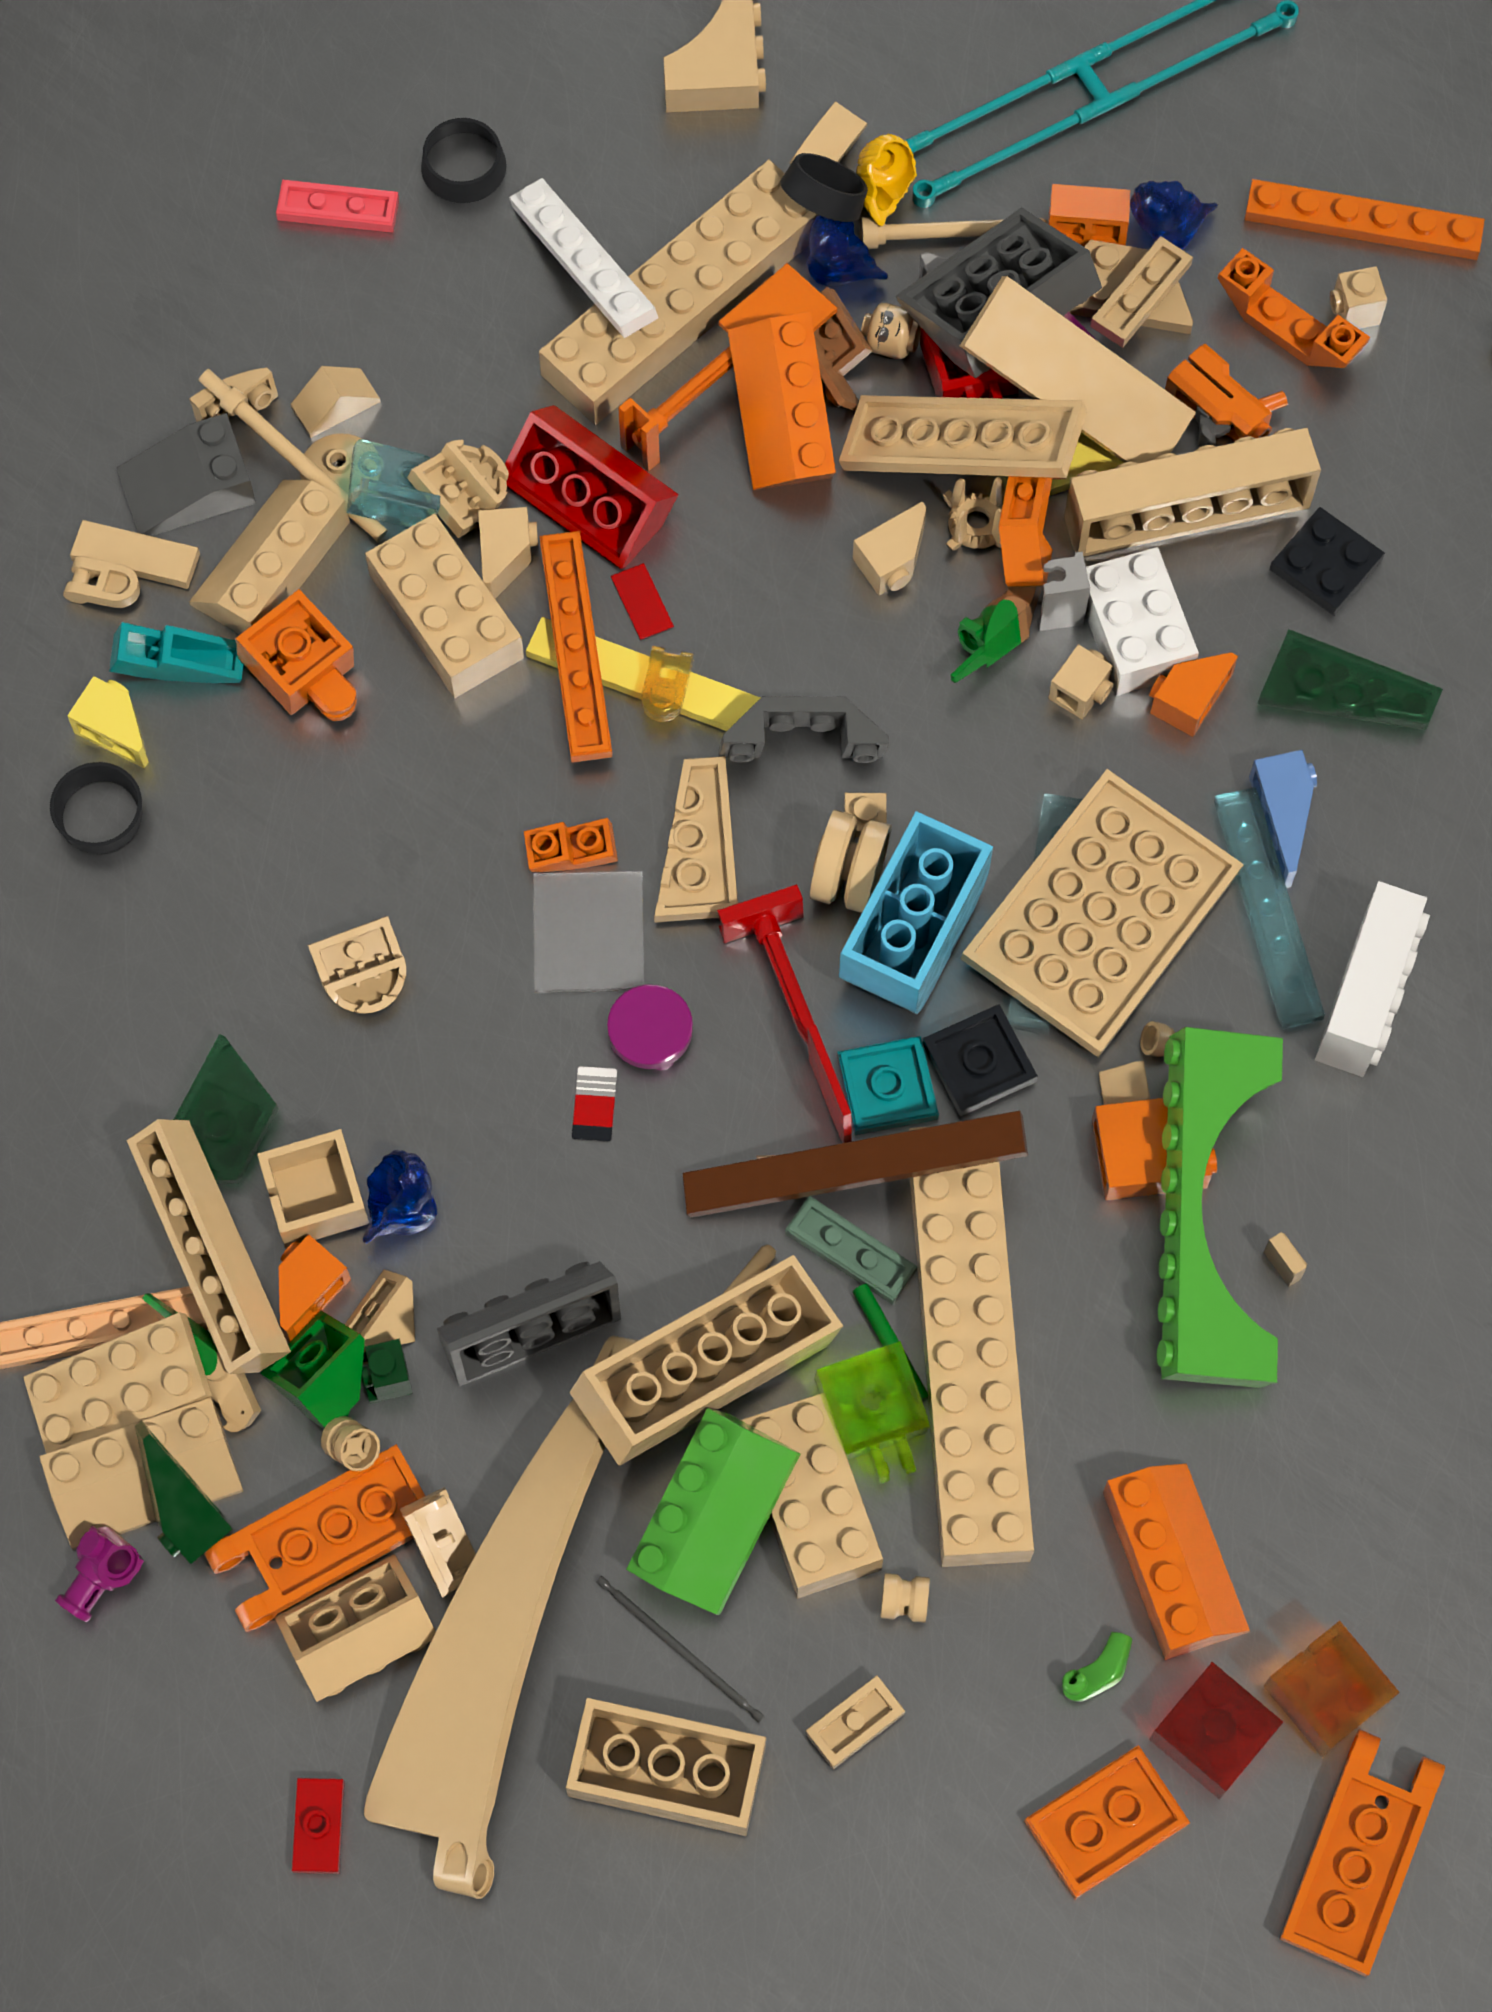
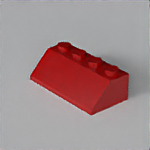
M555 405L530 412L505 462L509 473L507 479V486L568 531H580L583 542L621 569L625 568L662 528L679 495Z

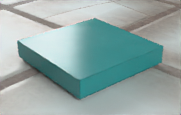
M921 1036L837 1052L855 1136L939 1119Z

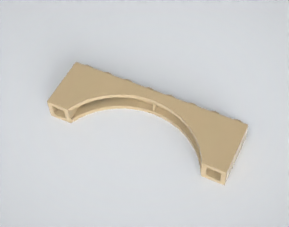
M722 0L716 14L701 33L679 50L663 57L666 113L759 108V92H766L765 68L757 67V59H764L763 36H755V27H761L760 3H753V0Z

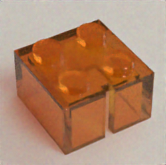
M1340 1620L1313 1641L1304 1652L1301 1651L1271 1675L1264 1684V1688L1322 1758L1391 1703L1400 1693Z

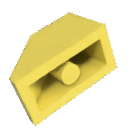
M93 676L68 714L73 732L145 769L149 761L129 691L114 680H108L106 683Z

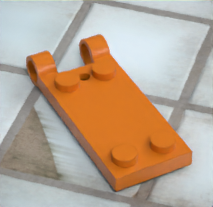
M396 1444L379 1453L378 1458L369 1468L362 1471L348 1470L232 1535L222 1538L207 1550L204 1555L213 1572L218 1574L238 1565L246 1556L251 1554L269 1588L261 1594L244 1601L235 1609V1613L246 1632L252 1631L271 1621L278 1613L414 1539L400 1508L425 1497V1494ZM274 1558H280L283 1562L282 1566L278 1569L270 1567V1562Z
M1359 1729L1350 1747L1346 1764L1279 1940L1367 1977L1372 1969L1430 1808L1441 1783L1445 1765L1423 1756L1413 1777L1410 1792L1368 1775L1381 1738ZM1376 1797H1384L1387 1800V1807L1384 1809L1378 1808L1375 1804Z

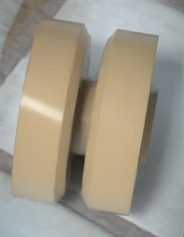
M833 810L816 853L810 899L831 904L838 898L844 881H847L844 895L846 909L862 913L880 880L889 846L892 825L871 819L864 825L858 843H856V816Z

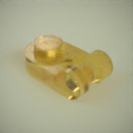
M652 647L642 690V708L650 719L657 722H667L680 714L690 679L694 653L681 651L680 655L666 652L664 647ZM662 668L677 671L675 680L661 677Z

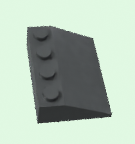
M1021 207L896 295L899 304L948 358L958 367L976 378L991 368L960 347V344L1002 276H1008L1062 316L1076 306L1086 302L1090 296L1102 289V285L1088 249Z
M600 1261L591 1265L589 1262H581L568 1268L565 1271V1276L553 1281H549L548 1278L534 1281L525 1287V1292L511 1298L508 1295L498 1296L485 1303V1309L470 1315L467 1312H460L444 1320V1325L437 1328L459 1387L621 1320L618 1283L615 1276Z

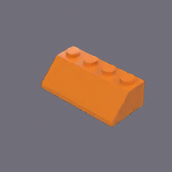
M811 312L771 317L729 329L727 332L752 490L832 479L836 474Z
M1187 1463L1151 1466L1108 1480L1103 1495L1164 1660L1249 1633L1250 1629Z

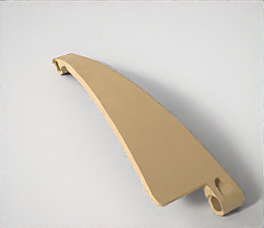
M618 1336L609 1337L605 1341L594 1365L639 1340ZM572 1399L517 1482L449 1604L398 1714L373 1777L364 1808L365 1818L372 1823L439 1838L433 1870L435 1886L441 1890L477 1899L486 1896L494 1879V1864L488 1855L486 1847L487 1827L495 1805L506 1749L526 1670L569 1536L606 1447L574 1399Z

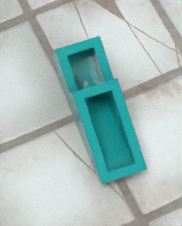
M122 622L114 633L109 672L164 681L240 683L242 680L243 663L237 656L236 640L166 625L160 631Z

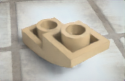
M835 101L789 162L790 165L795 157L801 153L817 154L840 162L843 156H847L868 124Z
M267 367L242 372L222 380L231 389L236 387L248 398L247 403L255 411L265 409L272 400L278 397L273 374ZM207 388L189 398L196 422L227 413L228 418L230 416L219 405L220 400Z

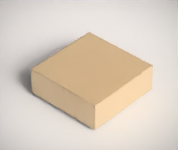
M1280 1232L1269 1239L1263 1253L1287 1286L1290 1287L1301 1280L1307 1264L1285 1233Z

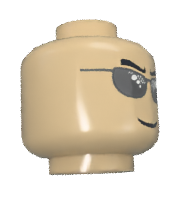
M880 303L875 308L873 314H865L861 333L864 337H867V343L873 350L872 353L895 359H903L909 352L915 353L920 342L921 327L902 306Z

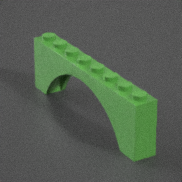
M1184 1027L1169 1036L1166 1042L1164 1061L1169 1065V1077L1163 1091V1103L1165 1107H1168V1119L1162 1133V1146L1167 1150L1166 1167L1161 1176V1189L1166 1193L1165 1210L1162 1212L1160 1219V1232L1165 1236L1164 1253L1159 1261V1275L1161 1279H1164L1163 1297H1161L1158 1305V1319L1163 1323L1162 1340L1157 1348V1363L1162 1367L1161 1379L1262 1388L1277 1383L1278 1338L1261 1328L1241 1309L1217 1273L1205 1238L1202 1219V1191L1206 1166L1212 1148L1229 1118L1254 1094L1282 1081L1283 1038Z

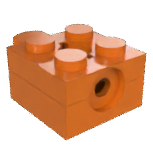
M300 589L235 638L238 659L291 716L309 701H312L332 721L344 720L355 711L357 705L356 689L343 676L354 667L353 646Z

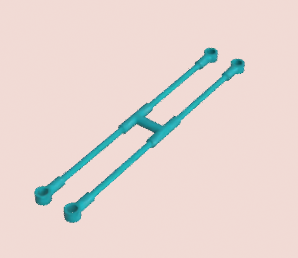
M1195 0L1110 43L1103 42L1047 70L1045 75L931 131L924 130L904 140L908 142L912 152L915 153L933 144V140L1048 83L1055 84L1077 73L1095 99V101L1075 110L1073 115L958 172L954 170L933 181L919 180L913 186L912 200L914 204L920 208L930 207L934 204L936 196L961 184L962 180L1077 123H1086L1140 96L1141 91L1252 36L1259 37L1277 27L1291 28L1297 22L1299 13L1297 4L1290 0L1281 1L1274 12L1252 22L1249 28L1138 83L1131 82L1109 93L1091 66L1110 57L1113 51L1217 1ZM1287 12L1291 14V16H1285L1282 13ZM925 191L928 192L930 195L922 196L919 194V192Z

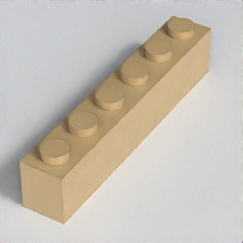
M157 1119L126 1141L227 1373L260 1372L289 1354L291 1350L190 1121Z

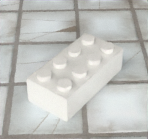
M1378 881L1362 920L1315 1061L1360 1077L1364 1076L1369 1064L1378 1065L1391 1034L1392 1027L1390 1026L1395 1014L1398 1012L1405 992L1403 988L1417 957V947L1430 918L1429 914L1423 913L1427 897Z

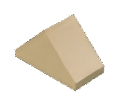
M321 366L293 400L291 408L309 437L312 438L380 403V398L361 368Z

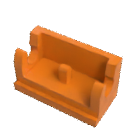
M1052 184L1048 224L1082 246H1085L1090 240L1126 245L1131 190Z

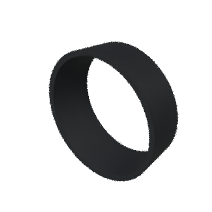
M471 118L447 120L436 126L425 140L421 162L422 177L427 187L444 200L454 203H471L482 200L491 195L501 185L505 177L506 158L496 133L481 121ZM471 133L482 136L493 143L497 148V156L493 166L481 177L470 181H452L440 176L431 167L427 156L432 147L450 135Z
M811 153L798 154L780 181L782 189L796 203L815 214L841 222H854L859 219L868 191L866 183L854 171L830 158Z
M92 762L80 765L66 773L56 784L50 799L52 821L57 830L75 848L91 854L113 852L132 840L140 827L142 819L140 788L135 779L126 770L117 765L106 762ZM93 782H112L122 786L133 796L137 805L136 815L128 828L115 838L104 842L90 843L77 840L67 834L63 824L64 808L69 798L79 788Z

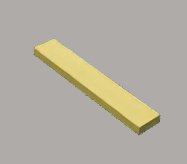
M541 617L526 649V657L558 669L552 623L550 619ZM595 636L602 685L728 731L761 698Z

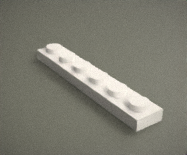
M543 178L509 197L513 209L624 338L658 319L653 304Z

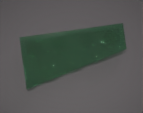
M1288 629L1257 704L1426 730L1443 689Z

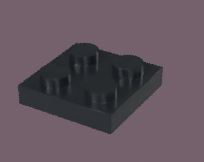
M1319 507L1271 562L1269 570L1335 616L1380 564L1385 552Z
M1000 1004L923 1038V1046L960 1117L1037 1082L1038 1075Z

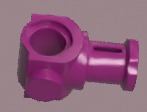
M92 1525L89 1531L83 1535L76 1550L79 1562L75 1568L79 1573L65 1594L58 1595L55 1600L62 1608L85 1622H89L92 1614L90 1611L105 1590L113 1591L114 1588L129 1584L132 1578L139 1572L144 1562L133 1546L112 1528L106 1526L97 1528Z

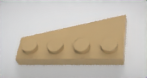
M725 756L684 759L673 824L668 841L666 861L660 883L659 898L654 915L655 922L719 918L717 910L738 904Z

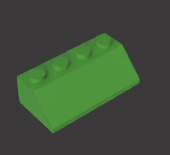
M707 1408L626 1570L668 1594L720 1615L801 1454L729 1413Z

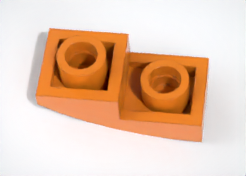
M608 818L567 827L564 822H559L524 831L528 865L531 872L574 870L618 861L613 826Z

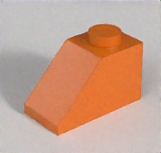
M1229 652L1175 664L1167 677L1160 674L1149 693V696L1154 698L1150 714L1193 737L1233 675L1238 656Z
M309 1234L301 1243L295 1241L284 1251L280 1259L282 1263L278 1266L280 1327L284 1337L289 1342L351 1280L347 1267Z

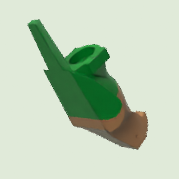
M1041 586L1008 587V590L1003 595L990 602L982 610L978 618L971 620L965 617L959 622V640L963 649L972 655L950 674L952 682L957 683L984 664L988 668L1029 638V629L1041 594Z

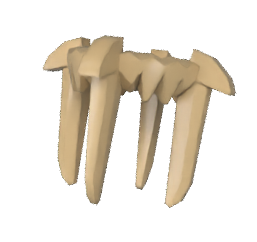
M999 477L994 480L990 496L984 495L981 492L977 495L971 493L965 496V480L962 478L955 482L953 493L948 490L943 495L944 500L951 508L948 517V527L953 536L946 545L953 551L962 545L973 549H984L992 545L1001 548L999 522L1006 490L1003 488V481ZM973 511H981L988 516L989 523L982 528H974L967 523V515Z

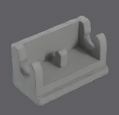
M1083 551L1075 552L1073 557L1050 560L1044 565V572L1059 570L1064 573L1062 581H1051L1043 584L1044 594L1038 599V605H1042L1040 617L1037 619L1039 631L1084 624L1090 584Z

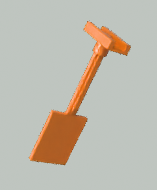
M786 263L719 320V326L727 332L729 329L771 317L811 312L813 330L815 332L837 313V307ZM730 346L658 408H652L646 412L631 398L618 407L621 447L625 451H628L634 445L641 449L643 468L649 472L660 463L659 434L668 427V422L733 367Z

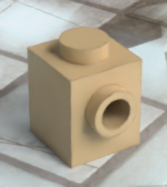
M1377 266L1338 273L1334 290L1330 291L1329 296L1333 313L1340 315L1358 329L1380 325L1387 304V297Z
M1078 644L1052 679L1048 699L1083 720L1095 702L1101 705L1110 694L1114 683L1110 682L1113 665L1100 652L1093 649L1087 650Z

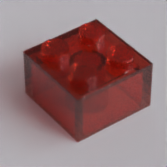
M1211 1662L1154 1730L1149 1740L1220 1800L1279 1729L1283 1721L1215 1663Z

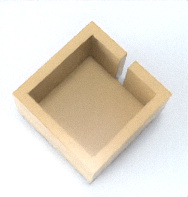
M341 1129L257 1154L285 1248H288L295 1241L301 1243L308 1234L316 1240L369 1224Z

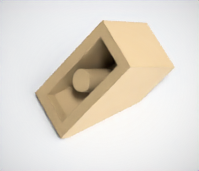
M923 502L918 503L854 540L853 560L879 596L890 589L891 591H897L903 588L913 577L925 527L926 506Z
M527 507L478 510L482 578L495 599L532 562L531 547L538 546L537 522H529Z

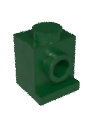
M400 1338L365 1346L367 1359H363L362 1376L365 1388L367 1389L369 1403L372 1404L413 1394Z

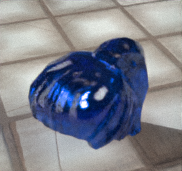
M1175 180L1171 182H1143L1134 189V194L1130 200L1132 215L1139 226L1151 234L1154 242L1162 236L1182 250L1193 240L1206 215L1218 207L1216 202L1201 203L1192 191L1185 190L1182 184Z
M817 215L810 228V255L807 260L809 274L817 283L825 286H841L862 279H888V274L876 265L875 259L869 254L868 247L854 234L853 222L835 221Z
M394 1150L385 1155L380 1164L367 1177L369 1189L367 1202L372 1220L362 1238L364 1243H369L374 1238L385 1234L413 1235L424 1231L434 1222L437 1215L436 1202L431 1194L432 1180L423 1160L418 1155L404 1150Z

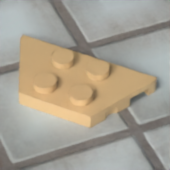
M1090 240L1085 245V248L1090 251L1102 289L1090 296L1086 302L1076 306L1069 312L1073 315L1092 318L1149 249ZM1179 281L1141 326L1191 335L1193 319Z

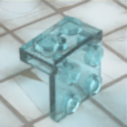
M363 439L358 440L354 444L352 451L347 513L404 527H411L430 515L437 514L440 509L441 496L418 491L407 479L413 468L429 460L430 457Z

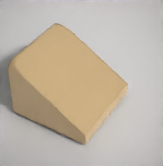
M1144 1061L1132 1062L1099 1072L1103 1105L1150 1099Z

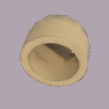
M1154 1021L1147 1023L1143 1028L1140 1038L1142 1052L1150 1056L1164 1057L1166 1042L1169 1036L1175 1033L1173 1028L1164 1023Z

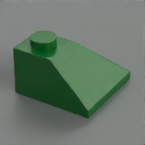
M321 1310L288 1344L291 1352L263 1369L260 1374L308 1419L324 1429L334 1418L347 1417L350 1409L360 1400L365 1339L358 1332Z

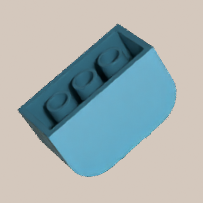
M916 811L840 954L839 978L918 1014L933 991L976 907L989 874L993 846Z

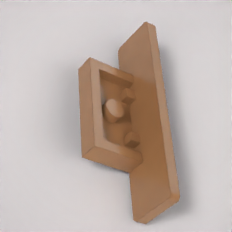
M826 287L820 293L837 307V313L814 332L820 374L827 386L824 392L836 407L843 406L856 411L859 400L844 378V375L873 352L836 291Z

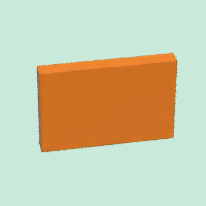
M1139 1745L1024 1820L1075 1900L1190 1824V1821Z

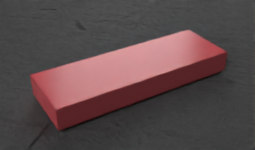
M282 179L276 216L278 221L393 233L399 204V194L396 191Z

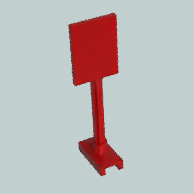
M796 884L717 910L722 924L719 925V931L724 943L755 934L759 944L765 947L798 1033L808 1045L809 1062L841 1142H852L850 1108L781 941L783 934L779 926L804 918L803 897L798 885Z

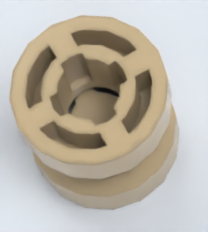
M341 1416L331 1420L324 1428L321 1436V1447L325 1454L348 1469L362 1471L373 1465L378 1458L380 1440L376 1433L351 1417Z
M885 1573L880 1618L894 1620L898 1616L908 1615L912 1622L925 1623L930 1578L916 1576L911 1581H907L898 1574Z

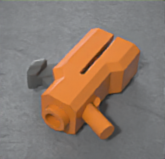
M1206 343L1199 346L1188 356L1190 363L1185 359L1167 377L1165 390L1196 412L1193 418L1199 423V447L1205 445L1215 446L1216 438H1220L1223 435L1230 437L1234 442L1248 436L1254 438L1268 436L1272 430V427L1269 425L1272 416L1271 411L1283 408L1288 404L1287 397L1283 391L1260 399L1250 394L1229 375L1230 364Z

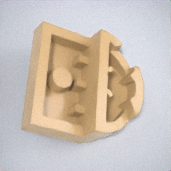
M454 440L446 443L441 453L413 468L407 477L457 538L462 537L479 526L478 510L498 509L508 493L507 479L509 473L502 459L489 447L482 445L480 448L463 445L464 440Z
M388 916L307 945L324 990L336 1004L346 1010L355 1013H373L382 1010L397 998L406 979V962Z

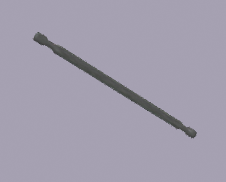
M601 1576L596 1581L597 1584L607 1589L619 1603L741 1708H745L757 1722L760 1723L765 1716L759 1710L750 1706L745 1698L622 1592L613 1588L608 1580Z

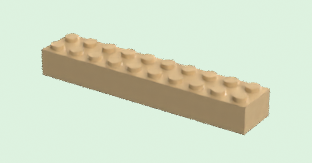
M927 1127L909 1128V1131H911V1130H917V1129H922V1128H927ZM999 1162L910 1178L941 1567L1030 1562L1034 1553L1000 1164Z

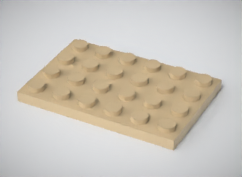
M1106 769L967 946L960 959L1099 1058L1241 871L1244 864Z

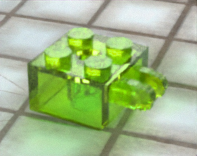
M901 1341L817 1369L814 1380L819 1394L824 1393L847 1459L850 1460L868 1453L879 1482L884 1483L890 1481V1470L887 1462L884 1460L881 1449L894 1444L901 1468L906 1474L916 1472V1465L907 1440L927 1433L930 1424ZM866 1393H872L873 1399L876 1397L881 1398L882 1402L879 1403L877 1410H870L869 1407L863 1406L862 1403Z

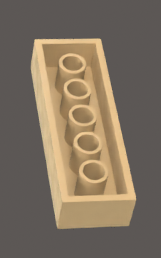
M1285 428L1278 430L1273 435L1260 438L1243 437L1232 444L1223 446L1205 445L1190 453L1180 455L1168 453L1152 461L1138 464L1136 462H1126L1120 464L1115 469L1101 472L1096 470L1084 471L1070 479L1064 518L1074 551H1083V556L1086 557L1309 509L1320 476L1321 467L1308 428L1297 430Z
M792 1255L582 1372L569 1393L618 1466L701 1420L707 1408L714 1410L722 1408L828 1347L842 1329L843 1324L797 1258Z

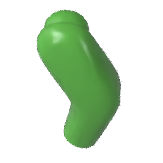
M1111 1632L1097 1660L1078 1670L1073 1669L1065 1673L1062 1679V1688L1065 1696L1070 1700L1082 1702L1110 1689L1120 1682L1126 1670L1133 1639L1122 1633Z

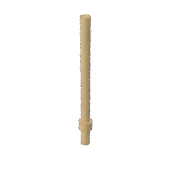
M207 369L200 376L198 381L220 400L219 405L231 416L237 415L308 480H313L345 499L348 516L375 541L379 542L386 535L388 530L255 411L247 403L248 398L236 387L231 389L210 369Z

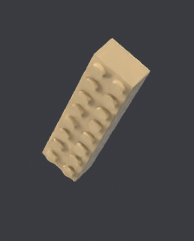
M768 159L628 276L653 304L658 319L624 338L594 304L539 350L541 376L596 426L761 286L768 277L774 275L786 263H789L823 234L824 217L802 207L785 193L780 184L785 173Z

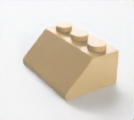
M395 1554L274 1617L316 1702L327 1696L340 1693L346 1686L368 1674L380 1672L387 1664L408 1653L421 1650L428 1642L432 1641L436 1633L419 1596Z

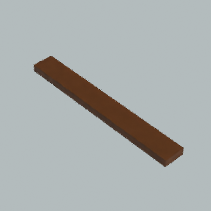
M1019 1110L683 1173L687 1215L690 1218L1027 1157L1028 1150L1023 1115Z

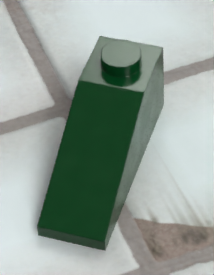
M141 1420L135 1425L155 1520L163 1532L157 1538L174 1558L181 1553L192 1564L233 1529L225 1515Z

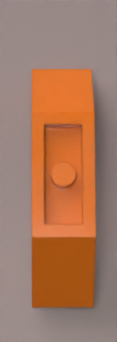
M1244 248L1218 274V280L1243 320L1307 366L1346 368L1370 340L1367 334L1340 315H1337L1326 326L1270 287L1274 269Z
M1008 476L999 522L1004 576L1008 587L1043 586V584L1047 583L1049 572H1044L1043 569L1044 565L1051 560L1053 549L1043 535V528L1052 480L1066 478Z

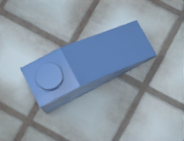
M1303 750L1256 759L1253 762L1249 775L1283 889L1292 886L1296 875L1313 789L1317 787L1315 768L1312 763L1306 762Z

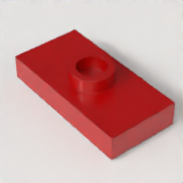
M297 1778L292 1860L293 1873L340 1874L345 1782L343 1779Z

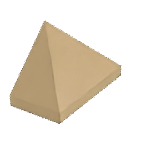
M384 1269L345 1323L346 1326L358 1332L365 1339L364 1352H366L365 1346L399 1338L401 1345L415 1342L413 1284L408 1277Z

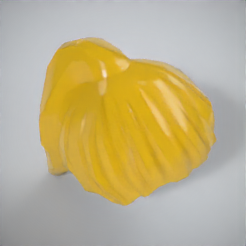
M889 133L880 135L866 144L859 154L856 174L863 179L868 188L863 206L866 207L870 216L879 226L885 225L886 218L894 213L897 208L896 205L904 197L905 193L908 192L909 185L917 176L916 161L908 142L899 136Z

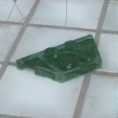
M219 1034L173 1120L190 1121L217 1184H239L279 1107L227 1038Z

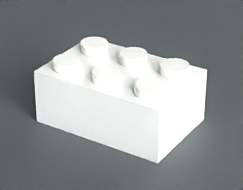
M1158 547L1086 566L1090 593L1085 615L1099 652L1113 665L1110 682L1114 683L1113 690L1116 696L1153 686L1159 675L1162 674L1167 677L1175 664L1197 660L1199 655L1198 649Z

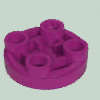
M653 984L640 985L623 993L613 1004L607 1022L608 1037L614 1053L628 1064L643 1069L662 1071L670 1068L687 1050L693 1033L692 1015L684 999L667 987Z

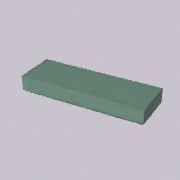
M811 1196L807 1198L785 1229L787 1236L860 1284H867L872 1292L892 1305L917 1271L915 1264Z

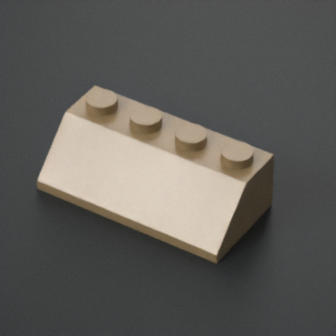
M282 480L189 601L190 605L237 634L243 633L300 589L350 523L345 499L313 480Z
M211 1397L143 1420L145 1425L212 1502L244 1492L218 1410ZM139 1422L39 1456L52 1500L73 1551L77 1550L81 1538L89 1531L92 1525L97 1528L110 1527L120 1535L157 1522L153 1512L135 1425Z

